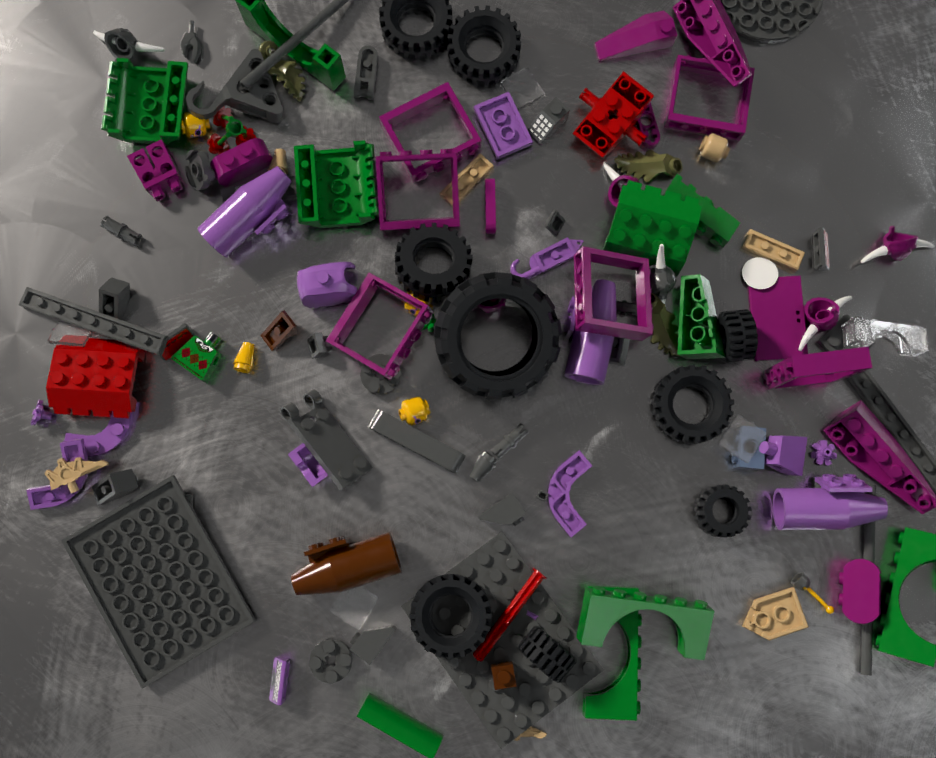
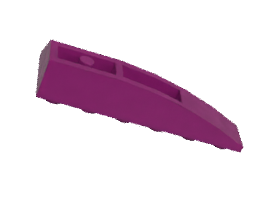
M680 0L672 7L687 38L734 87H737L752 75L741 42L720 0Z
M862 400L844 410L824 428L823 431L850 462L918 512L924 514L936 508V495L923 475L895 438Z

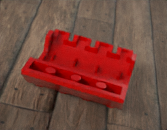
M65 336L53 350L46 385L49 407H53L54 414L70 415L72 409L73 415L90 416L92 410L93 416L111 417L113 411L114 418L129 419L130 412H135L137 402L132 396L138 361L144 362L145 350L114 339Z

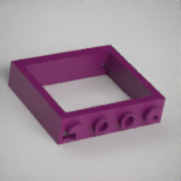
M678 55L673 67L664 128L703 135L714 133L726 139L740 141L746 131L755 68L750 67L752 75L742 83L737 123H727L673 113L680 70L725 78L707 58Z
M448 82L379 116L380 125L397 155H400V151L405 150L392 127L446 99L450 100L471 137V140L452 149V153H457V163L469 154L474 155L475 151L481 148L482 140ZM451 159L430 160L416 168L413 167L411 161L401 162L414 183L421 179L425 180L428 175L434 172H441L445 169V166L451 164Z
M440 149V153L432 154V150H420V154H412V151H400V155H392V151L380 152V156L375 157L380 230L411 229L413 227L417 229L420 228V224L424 223L426 227H432V223H437V227H443L444 224L448 225V227H460L457 153H452V149ZM451 159L453 217L387 220L383 162Z
M584 246L574 254L576 331L643 341L652 335L654 325L652 323L653 306L651 304L652 288L650 286L651 269L649 267V259ZM591 262L635 270L638 326L593 318Z
M369 272L326 342L391 381L392 377L398 374L402 361L409 356L410 348L414 342L419 340L423 327L432 319L433 310L427 304ZM378 287L420 310L384 369L343 345Z
M869 347L790 356L766 369L764 380H766L768 390L841 381L873 368Z

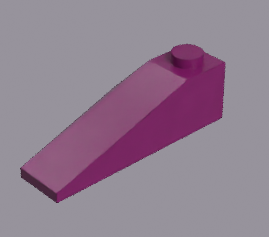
M664 10L645 14L595 42L599 62L673 47L677 38L673 17Z

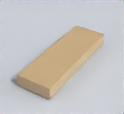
M481 153L458 174L459 203L494 169V165ZM452 181L439 193L451 207H453Z
M752 229L748 231L741 247L746 251L795 272L799 269L805 254L801 250Z

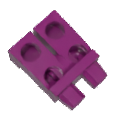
M162 139L146 146L148 153L142 148L127 156L145 190L156 201L166 197L163 189L170 187L173 193L183 189L181 184L183 179L170 155L168 147Z

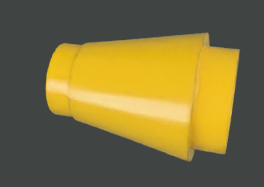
M243 342L233 362L235 365L234 370L241 373H250L254 362V344Z

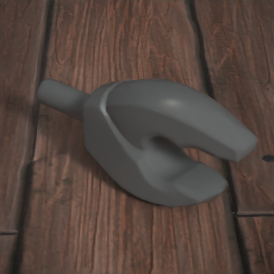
M190 20L189 32L184 33L180 45L181 52L186 58L188 49L193 48V61L196 63L201 53V44L197 34L194 32V21Z

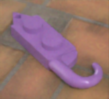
M567 237L533 254L529 261L531 270L523 274L516 271V265L520 262L519 259H516L511 264V274L528 280L574 258V254L579 250L584 240H572Z

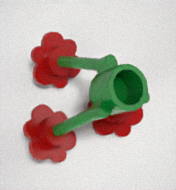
M224 106L215 114L213 124L224 127L227 133L221 137L214 133L211 135V139L207 140L209 152L212 154L217 153L219 155L228 151L229 145L226 143V140L230 136L236 138L237 146L256 138L253 134V129H247L241 121L234 119L231 109Z

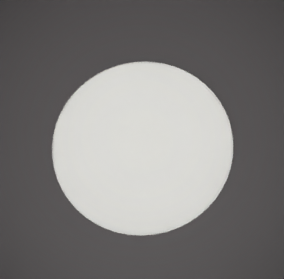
M756 257L744 264L742 277L752 288L767 289L776 283L778 269L772 261Z

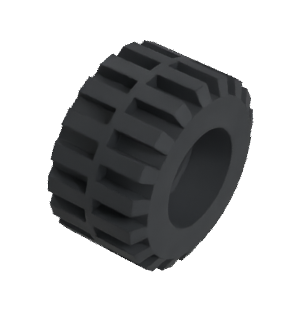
M748 309L721 312L718 316V324L726 357L723 358L724 361L728 363L754 359L758 347V333L751 312Z
M726 484L706 488L705 491L699 494L700 497L695 500L697 506L694 507L693 511H696L697 514L694 516L695 520L699 521L697 525L703 528L705 533L711 534L714 537H733L735 534L742 533V529L747 528L749 525L746 523L747 520H751L752 516L748 515V511H752L751 506L748 507L747 503L750 501L748 498L743 497L745 494L743 491H737V487H730ZM718 499L726 500L732 510L729 521L724 524L719 523L713 515V505Z
M534 625L518 645L520 652L557 683H560L577 663L575 657L539 626Z

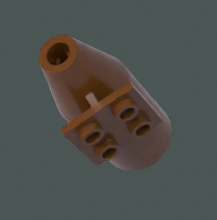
M390 532L350 545V539H344V536L330 539V544L324 545L323 542L308 546L309 551L304 552V555L308 556L310 563L291 575V582L296 595L340 593L402 573V568Z

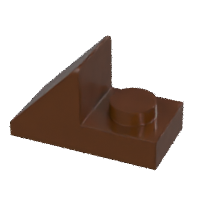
M283 310L260 336L271 351H274L288 337L297 335L298 330L295 323L286 311Z

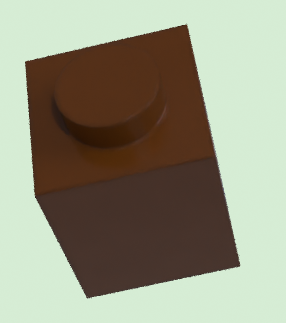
M512 661L491 665L495 690L517 687Z

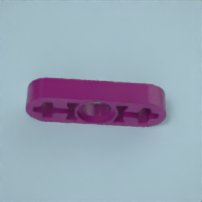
M650 102L636 124L638 130L647 135V138L649 136L648 130L651 129L650 135L651 138H655L654 141L651 142V140L646 138L642 144L648 149H653L660 141V133ZM648 117L651 120V124L643 125L640 119Z
M495 178L485 179L486 234H496Z

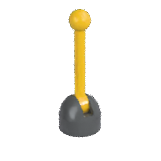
M799 572L792 578L791 584L796 589L807 590L826 608L828 614L834 613V607L826 604L809 587L810 579L804 572Z

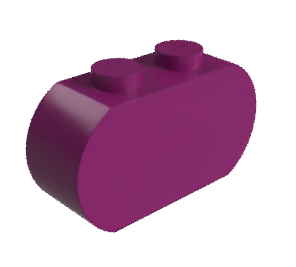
M254 138L215 156L211 160L210 166L215 172L218 183L228 186L267 168L273 158L264 140Z
M855 559L848 562L844 566L843 572L839 573V585H843V593H839V606H842V611L849 620L859 624L870 623L880 615L881 570L875 563L866 559Z

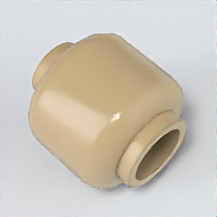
M712 133L704 137L699 151H701L703 158L717 163L722 158L726 159L730 148L727 147L728 140Z

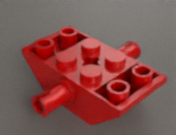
M624 71L602 98H598L588 88L583 90L584 93L580 94L579 99L583 100L592 109L572 133L575 137L601 158L610 153L625 136H628L638 146L642 145L647 135L639 131L634 125L652 101L654 95ZM611 115H615V116H616V119H615V118H612V119L610 120L609 117H610Z

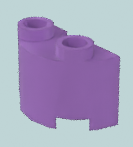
M304 443L288 454L312 487L328 476Z

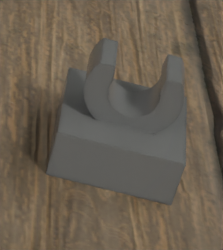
M314 333L307 339L312 359L319 358L333 349L332 346H325L328 336H323L322 333Z

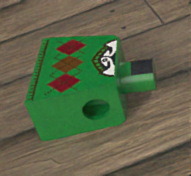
M211 332L203 341L195 335L171 359L203 382L208 383L222 357V354L214 349L221 338Z

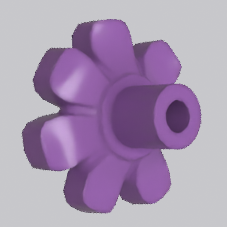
M38 400L36 409L32 412L31 425L35 426L41 418L47 420L51 418L52 412L44 410L43 400Z
M820 440L819 444L814 443L812 445V449L815 451L810 452V457L817 458L815 460L817 465H822L823 463L825 466L831 465V459L837 458V454L832 452L835 446L833 444L827 445V440Z

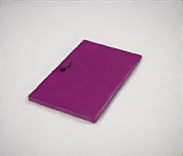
M801 275L778 277L776 283L767 289H755L748 285L750 312L755 320L758 333V347L754 356L755 361L782 360L794 355L808 354L807 344L802 351L798 350L806 332Z

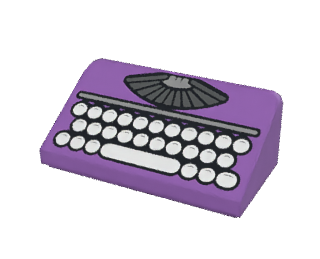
M274 658L269 700L276 705H282L286 700L290 658Z

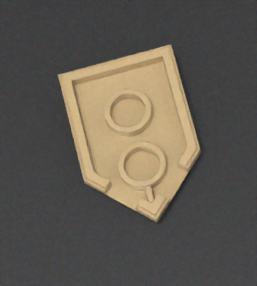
M794 587L754 599L742 627L769 641L809 628Z

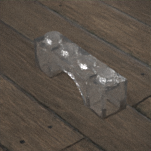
M860 316L851 317L850 320L842 324L844 348L868 347L874 343L876 337L890 342L898 355L917 357L929 350L926 327H920L916 324L905 325L899 324L896 321L863 319Z

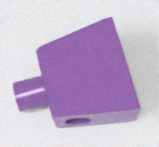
M768 436L767 441H763L760 444L759 450L765 454V465L784 475L802 476L807 437Z

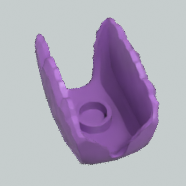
M351 262L324 263L298 271L297 288L302 304L308 308H320L339 305L343 302L349 303L358 289L347 283L344 271L356 269L355 264Z

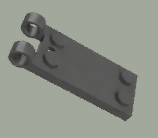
M312 389L303 395L305 404L311 409L310 412L300 417L298 408L290 402L280 408V414L341 491L373 467L322 403L319 392Z

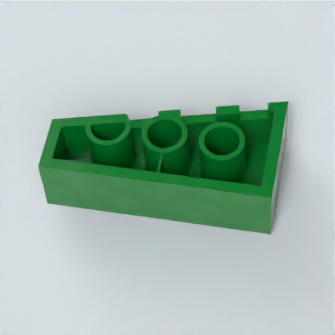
M677 173L667 190L682 194V201H684L685 195L699 199L698 205L702 206L696 234L707 237L715 246L724 247L731 239L740 222L721 207L715 208L712 200L707 196L701 197L695 192L697 188L692 184L685 185L681 181L683 177Z
M701 274L681 276L677 355L685 359L726 358L710 281Z

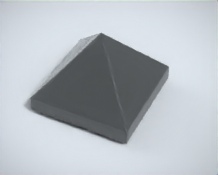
M554 209L545 221V227L554 237H557L566 220Z

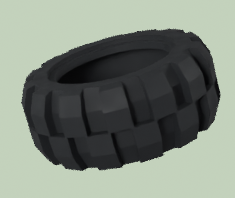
M490 272L465 280L456 286L454 291L445 298L438 310V317L434 324L433 338L436 347L435 351L441 366L449 378L457 383L461 389L472 395L483 396L485 399L502 400L503 397L510 396L516 398L528 393V389L535 384L540 385L549 375L548 370L553 362H557L561 349L559 347V336L562 335L560 319L557 318L554 310V304L548 295L544 294L537 287L538 285L524 277L511 273ZM496 298L509 299L516 302L526 312L530 320L532 338L529 349L517 364L508 369L488 371L478 368L467 360L462 349L461 330L464 321L476 306L487 300Z

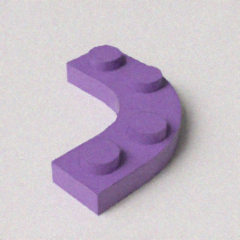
M112 411L110 421L102 432L95 435L66 433L64 441L83 438L87 457L107 454L125 441L131 431L135 412H130L128 419L114 418Z
M83 438L60 443L62 457L66 462L74 461L76 457H81L83 461H88ZM87 474L75 480L79 491L86 481ZM67 484L61 485V487L51 490L50 485L33 487L26 490L31 510L60 505L79 492L76 491L71 494Z
M580 450L558 467L550 480L548 488L550 510L570 538L587 525L574 509L569 495L571 485L575 480L592 467Z

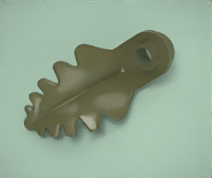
M264 41L259 47L264 60L278 49L273 41ZM281 59L268 73L271 75L276 74L277 81H284V88H289V94H293V98L301 102L302 96L305 94L302 90L306 86L301 84V82H305V78L298 75L303 73V71L294 68L297 66L295 61Z
M653 150L646 151L645 156L637 151L635 157L631 153H627V156L622 154V157L618 155L614 159L617 168L621 167L620 172L622 174L626 171V175L631 176L634 174V178L636 177L638 180L643 176L645 182L652 181L661 173L675 177L677 173L682 172L683 168L679 158H675L667 153L658 154Z
M651 293V304L653 306L652 323L654 325L651 343L660 342L659 350L665 348V354L671 352V356L677 355L678 334L674 332L679 329V326L672 324L676 316L667 311L665 304L655 294Z

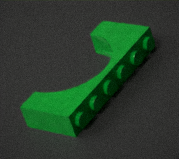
M235 0L245 25L266 41H273L277 48L293 36L272 13L265 0ZM301 42L286 55L333 91L346 78L341 55L327 44H324L318 51Z
M905 527V531H900L898 544H902L900 552H896L893 564H897L896 572H891L889 584L893 585L891 593L887 592L884 604L888 605L887 613H882L880 625L884 626L882 634L878 633L875 646L879 647L878 651L934 667L936 645L918 636L908 626L901 613L899 596L901 587L910 573L920 566L936 562V534Z
M585 585V588H593L595 585ZM600 586L608 591L621 589L631 594L639 592V588ZM639 610L631 612L617 621L627 642L626 663L620 675L614 682L601 690L583 692V716L587 719L637 721V714H640L641 711L640 701H637V692L641 691V681L638 679V670H641V658L638 657V648H641L642 640L641 635H638V627L642 625V616L639 614Z
M600 586L585 588L576 635L581 645L602 647L608 631L620 618L634 611L648 609L662 612L672 618L678 634L677 650L684 658L705 660L715 612L707 602L702 600L690 602L681 597L668 599L666 596L655 594L653 597L647 596V594L642 592L631 594L621 589L608 591Z

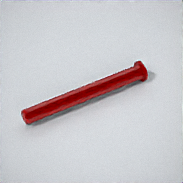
M535 568L532 569L534 572L489 631L485 641L473 653V657L478 661L482 662L542 580L547 579Z

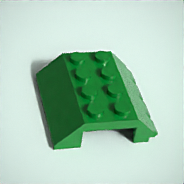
M117 58L116 62L110 61L108 76L113 78H108L106 94L109 96L105 97L103 113L108 115H103L101 130L107 131V136L129 143L152 144L162 139L167 145L180 139L188 62L168 61L167 68L134 66L127 58Z
M365 140L353 141L354 148L316 150L314 144L294 146L299 224L330 228L362 225L375 219V215L379 213L378 199H373L378 196L377 181L372 180L376 177L375 161H370L375 158L373 144L366 143Z
M628 180L627 185H623L621 188L618 205L603 250L649 259L650 267L651 265H656L659 246L663 244L665 265L673 270L675 276H678L686 262L699 224L702 206L698 205L699 199L685 195L684 201H682V194L666 190L664 195H661L662 189L646 185L645 189L641 190L642 183Z

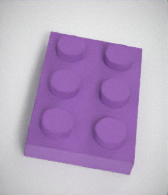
M509 92L474 106V112L497 160L533 145L531 136Z

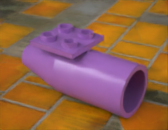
M276 166L249 181L234 192L197 228L199 233L217 252L224 257H228L254 231L257 235L268 234L276 227L274 223L277 220L282 221L289 215L288 209L291 207L281 198L292 180L279 166Z
M604 279L595 281L592 287L593 318L617 322L616 284L614 282ZM572 296L567 313L571 314L567 316L563 327V332H566V339L573 336L564 376L581 383L604 385L614 337L576 331L575 297Z
M823 474L822 477H815V482L821 488H777L773 495V517L778 530H844L885 519L888 514V505L885 498L864 493L872 492V487L854 474H843V477Z

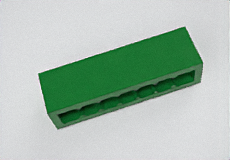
M369 693L357 715L358 718L428 758L435 757L444 736Z

